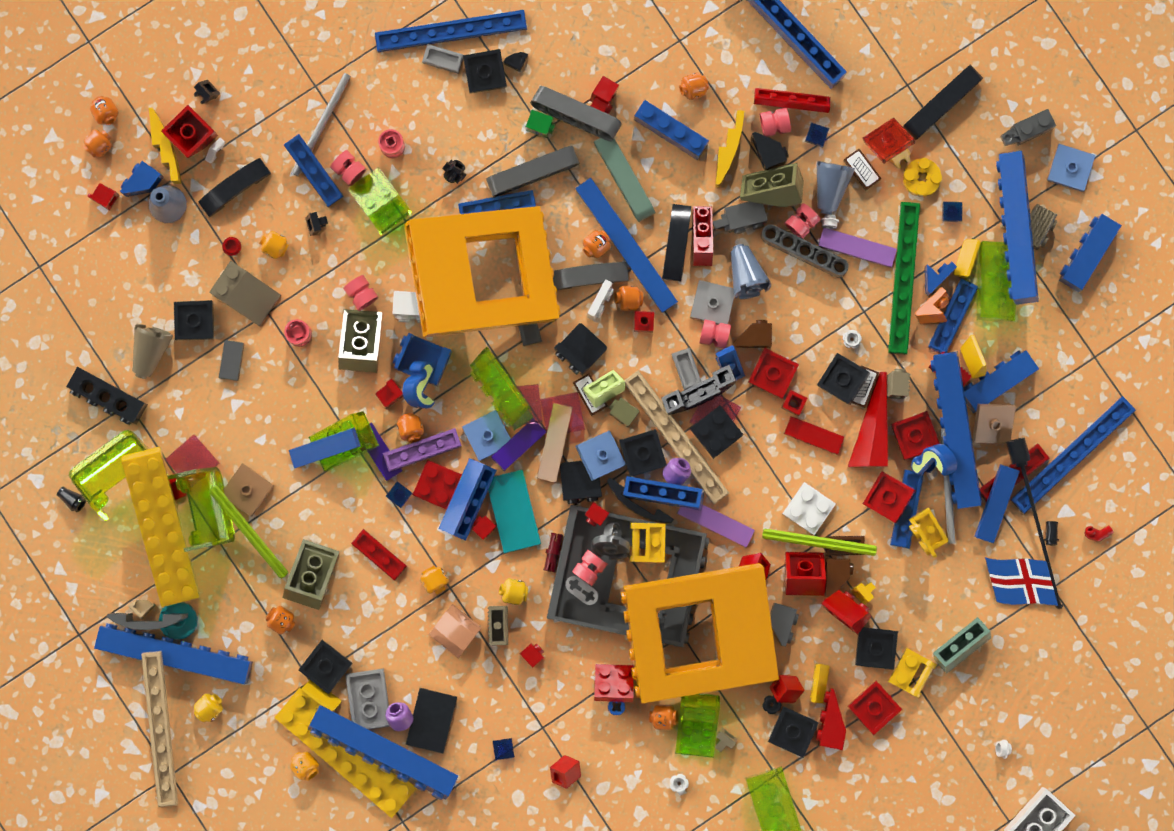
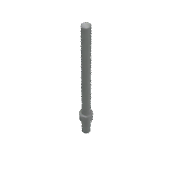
M346 73L343 74L307 143L311 151L351 77ZM297 164L292 174L299 177L302 170Z
M945 428L941 429V444L943 445V436H946ZM949 475L944 476L947 538L949 540L948 544H954L955 527L952 485H950Z

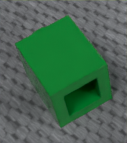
M531 110L525 129L528 132L547 138L549 134L553 133L556 124L553 123L554 119L552 116Z

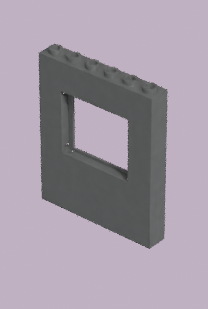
M571 505L547 619L626 635V630H629V625L625 623L623 611H626V606L608 603L617 560H611L607 555L599 557L608 565L602 573L597 574L598 579L591 586L598 593V600L595 604L587 605L566 589V581L571 576H577L572 572L578 563L583 562L582 557L587 550L592 552V540L597 536L604 535L606 524L618 523L621 528V538L627 540L630 546H632V529H630V524L655 522L609 513L601 526L597 524L594 527L586 521L585 513L589 508ZM666 525L665 554L672 555L667 579L698 574L699 569L704 568L706 557H702L703 550L708 549L710 539L706 538L707 533ZM640 529V548L645 549L646 529ZM591 563L588 568L592 570L594 565ZM577 579L569 581L570 589L576 588L581 591L582 588L578 585L579 581ZM585 590L582 591V593L586 596L585 600L587 602L589 600L594 601L595 598L593 597V591H591L590 593L586 592ZM696 604L660 610L658 618L662 643L678 647L688 644L690 633L686 631L688 625H692L694 614L690 613L691 607L696 606Z

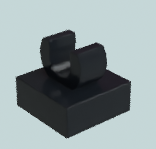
M209 80L198 82L194 87L196 89L194 96L201 95L203 97V100L200 102L201 104L216 99L220 95V92Z
M317 212L309 213L305 217L310 236L317 235L321 231V227H325L328 224L327 217L318 218Z

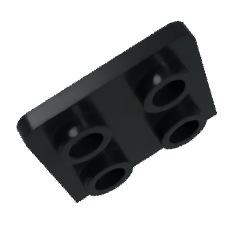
M579 323L561 343L559 342L554 347V350L556 351L555 355L562 362L566 360L570 364L569 368L576 375L580 373L583 376L607 350V346L587 327Z
M582 461L560 464L563 501H567L568 504L579 503L580 499L594 502L598 501L599 497H602L600 478L591 481Z

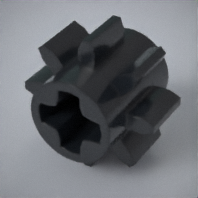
M450 160L442 168L445 171L443 174L445 180L450 183L456 182L458 184L467 175L464 173L465 165L459 160Z

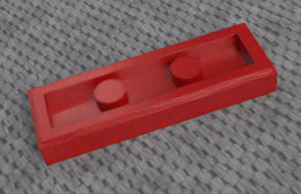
M790 416L784 435L838 455L844 440V436Z
M364 529L351 542L355 548L394 581L407 567L406 564Z

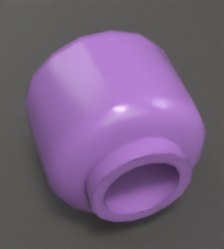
M683 458L671 459L663 470L665 481L676 485H683L691 474L690 464Z
M393 703L386 710V720L395 731L406 730L413 723V715L405 703Z

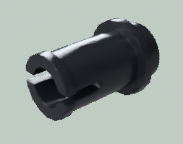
M1046 521V538L1044 539L1046 545L1056 546L1057 542H1059L1058 522Z

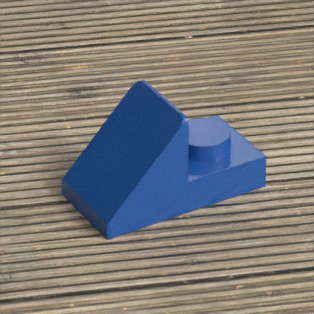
M953 262L949 265L944 263L937 270L940 273L938 275L927 264L925 266V294L929 296L957 266Z
M733 345L715 353L720 369L730 365L736 380L745 377Z

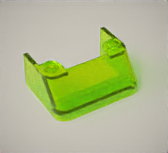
M125 430L73 467L69 472V478L91 508L106 521L109 518L103 510V507L108 502V496L105 492L126 478L121 462L122 456L148 450L149 448L133 431Z
M218 467L200 468L169 475L168 480L177 479L176 486L178 490H181L182 493H187L195 531H192L188 538L191 547L184 548V552L233 542L235 533L232 520L209 493V490L215 485L224 493L225 487L220 469Z

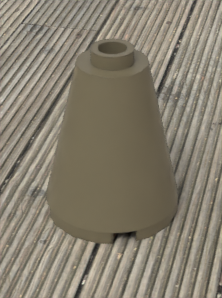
M136 324L134 328L132 371L136 373V377L146 379L153 374L173 335L156 327L145 329L146 325Z

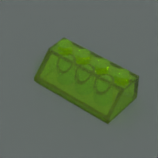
M982 241L978 251L977 320L1015 322L1016 304L1009 297V288H1012L1011 281H1008L1007 270L1010 269V265L1006 262L1005 258L1008 244L1005 245L1004 242Z
M484 348L470 364L472 370L470 375L475 382L479 381L482 387L480 389L486 397H491L493 400L491 404L495 411H500L503 414L502 420L507 427L511 426L515 431L533 419L531 407L489 348Z
M782 766L745 777L761 831H802Z

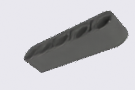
M545 86L538 88L530 102L535 109L607 141H613L622 125L617 118Z
M568 146L486 178L492 196L497 197L576 167L580 163L573 146Z
M767 225L762 231L761 238L766 244L833 277L840 278L848 271V263L843 258L775 225ZM767 230L774 231L775 238H767L765 232ZM783 239H790L793 245L785 247L782 242ZM807 247L810 251L809 255H802L800 248ZM817 256H825L827 262L820 264L817 261ZM838 263L843 265L844 271L840 273L835 271L834 265Z

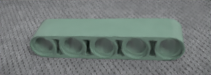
M602 138L594 141L600 156L637 221L640 222L655 214L656 212L615 138L613 141H607Z

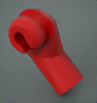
M1109 525L1101 530L1088 526L1084 532L1088 539L1096 542H1101L1114 533Z

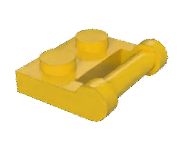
M630 524V529H632V556H630V562L665 563L666 524ZM640 529H646L645 556H639Z
M906 648L888 682L920 698L922 694L920 692L932 670H935L937 664ZM923 663L926 666L913 689L909 687V684L920 664Z

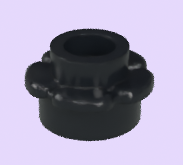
M774 695L765 697L762 704L764 711H767L768 714H776L782 706L780 702L776 701Z

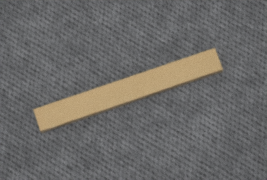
M639 370L625 379L626 387L676 455L687 460L690 464L691 475L704 490L713 505L729 494L727 489L673 416L667 414L664 404Z
M162 651L145 652L141 656L158 807L178 805Z

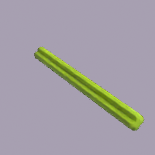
M216 485L209 490L211 496L278 577L284 578L288 574L286 568L220 488Z
M766 528L762 534L763 539L871 556H875L877 552V546Z

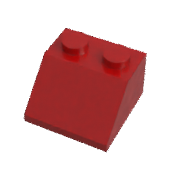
M189 105L161 130L187 158L205 149L218 136Z
M785 552V594L824 596L826 584L824 552Z
M838 590L821 604L831 615L858 635L872 617L868 612L870 609L863 603L858 605L854 602L855 597L849 592L845 591L843 593Z

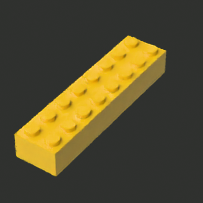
M156 447L122 456L121 462L161 607L199 598L198 585L161 448Z

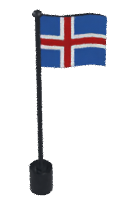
M1025 437L1010 440L1006 444L1012 465L1016 464V467H1021L1045 561L1026 558L998 560L985 557L996 602L1011 605L1039 603L1056 605L1057 609H1062L1063 604H1061L1025 470V465H1028L1027 461L1031 460Z

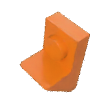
M939 288L914 313L920 324L947 322L944 313L940 311L950 301L945 289Z

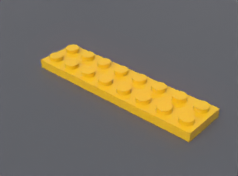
M299 688L274 718L389 817L393 818L417 788L410 781L403 782L397 778L398 775L392 772L390 774L380 770V766L374 763L370 765L362 760L363 757L357 754L355 756L345 752V748L339 745L338 747L332 746L327 742V739L311 735L308 727L320 705Z

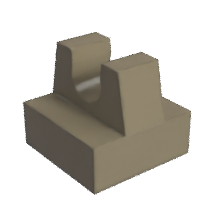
M722 727L717 733L716 737L719 741L715 748L720 752L726 746L732 749L737 742V738Z

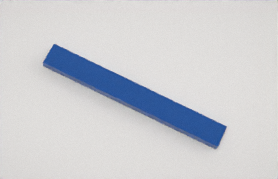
M524 10L375 32L377 52L527 30Z
M592 178L576 187L577 193L605 233L610 237L612 243L661 313L678 303Z
M1123 396L1029 482L1034 504L1136 411ZM1026 486L1011 499L1023 514L1031 508Z

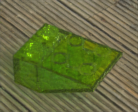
M379 167L348 188L380 235L412 213Z
M364 411L350 414L309 437L310 441L314 442L352 428L356 430L360 447L319 460L324 472L379 446Z
M694 694L681 697L675 754L714 758L720 711L719 695Z

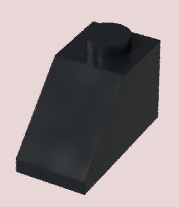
M757 132L752 133L751 139L764 170L786 164L789 155L786 148L782 147L780 142Z

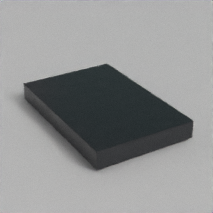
M419 688L413 713V723L409 729L406 745L443 754L457 696Z

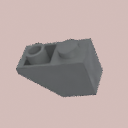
M773 603L770 612L772 630L780 645L786 647L787 643H791L793 633L790 631L792 625H796L799 614H796L797 609Z

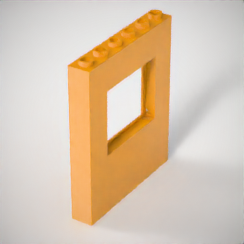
M540 206L410 219L404 223L423 337L546 323L559 319L560 306L556 300L557 288L553 283L554 271L550 266L551 253L547 248V232L544 230V214ZM514 238L524 296L476 301L466 243Z
M760 563L623 586L624 592H621L622 604L626 605V611H623L625 623L629 625V630H626V636L632 646V649H629L630 660H634V668H631L633 679L637 681L634 691L636 698H639L641 703L779 680L764 567ZM710 602L718 660L666 669L658 611Z

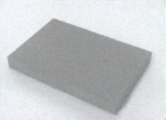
M384 668L345 674L352 722L368 730L390 727L385 717L389 701Z

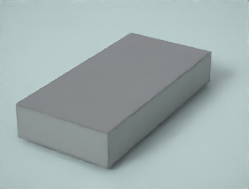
M427 44L422 63L459 74L463 54Z
M690 348L671 354L684 390L702 382Z

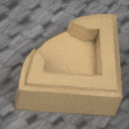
M137 600L128 605L140 619H143L155 606L154 603L147 600Z

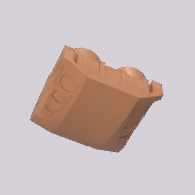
M452 604L428 635L459 658L482 627Z

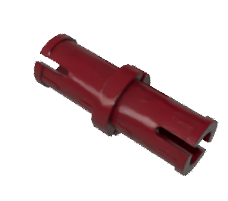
M551 533L549 548L545 552L547 557L543 568L544 571H549L550 568V572H556L558 556L561 553L559 552L563 537L561 534Z

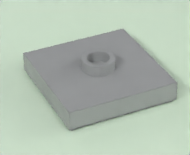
M699 280L690 318L702 321L705 319L715 321L716 324H728L735 296L734 289Z

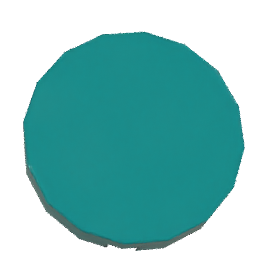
M181 602L165 606L162 609L159 621H163V614H188V618L172 626L160 628L165 636L182 640L194 633L198 617L191 605Z

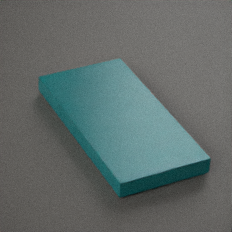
M523 469L494 476L488 492L503 552L508 553L540 545L541 541Z

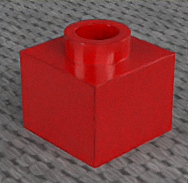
M597 97L594 98L590 105L607 114L613 108L611 105L612 99L609 103H606Z
M635 311L634 332L653 333L654 312ZM647 318L648 323L642 324L641 319Z
M790 390L781 408L799 416L808 398ZM792 400H795L797 402L796 407H792L790 405V402Z
M594 502L585 513L586 521L594 527L597 524L601 526L609 515V512Z
M485 515L483 518L479 516L474 521L472 530L485 540L497 526Z
M531 643L520 655L533 668L544 658L542 655L544 651L537 643L535 645Z

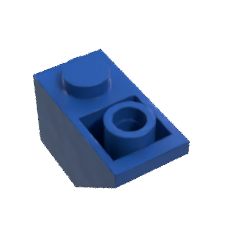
M141 161L140 164L137 163L132 169L133 174L131 177L124 180L120 192L126 197L152 193L164 176Z

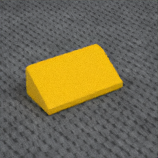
M964 240L953 275L964 279L970 277L981 244L980 240Z
M970 335L960 350L972 379L986 376L987 365L975 336Z
M815 664L810 702L824 703L823 698L827 689L829 665Z
M311 680L301 689L303 693L316 703L333 712L341 703V699L331 692L328 694Z

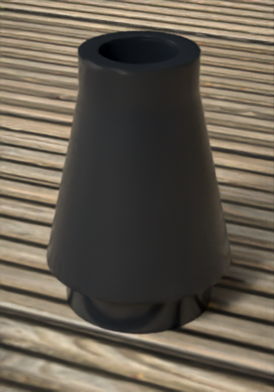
M64 486L57 492V496L71 511L79 512L86 504V499H84L83 495L71 491Z

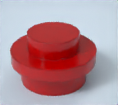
M235 237L226 238L222 244L224 253L229 256L239 254L242 248L241 242Z

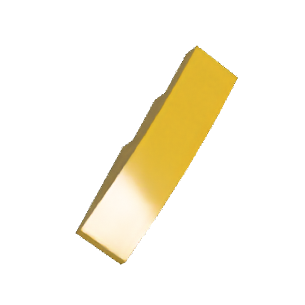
M151 107L149 108L152 146L155 149L160 148L161 163L165 167H170L171 182L173 184H182L174 146L161 132L165 126L157 112Z
M737 110L735 129L728 128L726 147L719 146L716 188H719L736 154L743 127L745 112L743 110Z

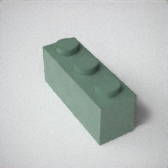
M977 617L933 652L934 660L947 674L990 640L991 631Z

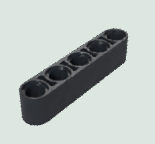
M970 64L907 121L903 128L917 140L969 93L983 77Z

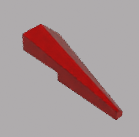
M879 372L848 467H888L887 372Z

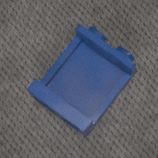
M408 333L407 336L404 335L400 343L402 347L400 354L396 353L393 360L395 370L412 376L413 372L409 368L413 362H431L434 372L428 383L438 387L452 350L421 339L411 333Z

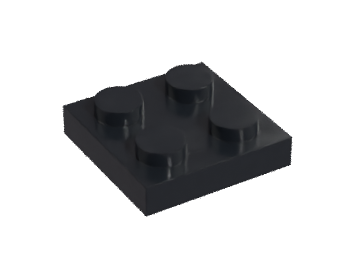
M500 49L463 55L470 94L507 87Z
M212 300L174 302L176 341L214 339Z
M837 353L817 386L846 404L851 405L870 372Z
M721 405L690 428L713 459L743 436V433Z
M656 429L619 440L630 477L666 467L667 464Z
M863 627L858 633L855 665L894 670L898 631Z
M322 639L298 671L329 694L353 663Z
M783 706L767 742L804 758L819 722Z

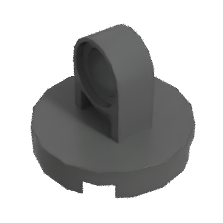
M618 523L606 524L604 535L597 536L592 540L591 550L599 557L607 555L611 560H620L627 557L630 552V544L627 540L621 538L620 525Z

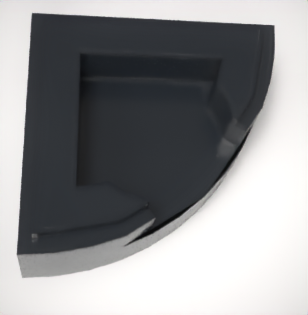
M524 52L514 53L507 56L503 64L520 72L528 54Z

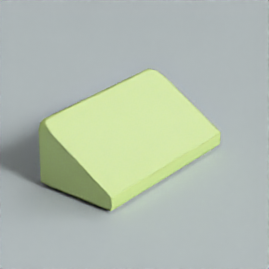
M612 370L585 386L583 391L592 405L597 408L625 390V381Z

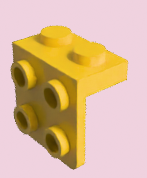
M927 508L909 519L912 524L909 528L917 539H921L918 543L927 556L931 554L935 558L937 555L934 550L949 540L931 510Z

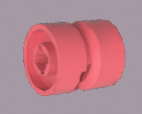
M787 108L778 109L774 114L771 111L760 113V123L764 136H774L776 132L779 134L791 132Z
M388 129L379 136V147L386 157L397 158L403 154L405 143L398 131Z
M348 150L342 152L330 166L337 175H342V179L349 186L355 184L367 170L359 161L355 162V157Z
M804 203L795 211L796 215H791L784 223L794 235L802 239L810 232L809 228H814L821 220L817 213Z
M364 275L353 279L343 288L349 298H354L353 304L358 311L368 307L379 298L373 288H368L369 282Z
M295 319L288 322L285 326V337L294 346L302 347L311 341L312 330L304 321Z
M705 319L699 343L705 345L714 343L715 347L725 349L731 325L724 323L716 325L715 321Z
M587 550L582 557L583 562L578 563L572 572L593 586L598 579L597 574L602 573L608 564ZM591 563L594 565L592 570L588 568Z

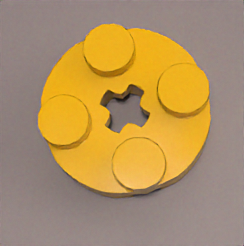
M927 158L913 160L904 170L903 184L912 195L929 196L940 186L942 180L941 171L936 163ZM919 173L926 174V182L923 180L918 181Z

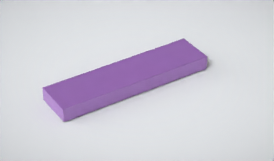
M823 228L818 247L890 268L897 251L896 248L828 228Z
M454 428L385 452L383 456L388 471L391 472L462 447Z
M703 504L701 510L680 507L677 513L744 547H747L755 531Z

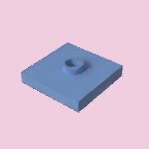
M1058 144L1047 181L1084 192L1095 155Z
M497 410L462 426L479 461L495 454L511 439Z
M610 430L575 446L591 481L626 465Z

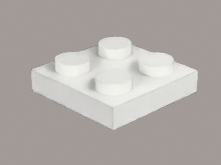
M605 279L587 313V318L595 321L596 317H601L605 309L603 305L605 300L609 302L613 294L612 282Z
M803 482L782 514L812 535H815L836 503Z

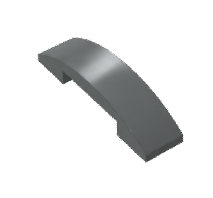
M613 262L555 270L553 283L557 290L578 286L602 284L605 279L612 283L629 281L626 262Z
M133 613L107 614V618L127 628L153 630L175 625L188 618V614H163V621H133Z

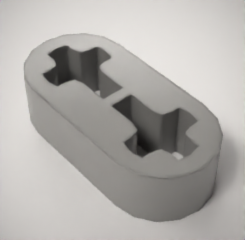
M571 576L567 579L565 586L571 594L587 605L597 602V591L577 576ZM577 579L579 581L578 585L582 588L581 591L576 588L571 590L569 581ZM585 590L588 593L593 591L594 601L589 600L587 602L585 600L586 596L582 591Z

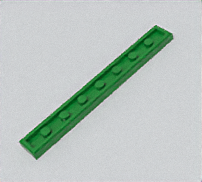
M900 203L888 353L908 354L920 203Z

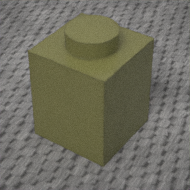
M620 398L619 401L615 399L609 407L611 409L610 415L626 427L630 426L639 413L638 409L623 398Z

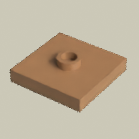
M978 404L972 441L975 443H1006L1010 441L1016 406Z
M242 463L222 492L232 504L252 517L274 485Z

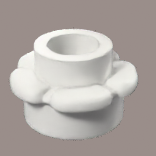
M825 215L821 219L822 228L836 229L839 220L836 219L835 215Z
M856 330L845 332L843 335L844 345L847 348H857L862 340L861 335Z
M1007 740L998 741L995 746L996 755L1006 759L1012 752L1011 744Z
M683 774L674 775L670 779V788L674 792L683 793L689 786V782Z

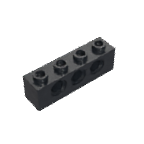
M79 367L76 368L66 386L71 389L70 394L78 398L81 395L88 398L87 403L95 407L99 404L104 407L103 411L111 416H114V414L121 416L120 421L128 425L131 422L137 425L148 405ZM92 383L93 391L86 393V385ZM109 392V401L103 402V394ZM125 401L127 408L121 412L119 404Z

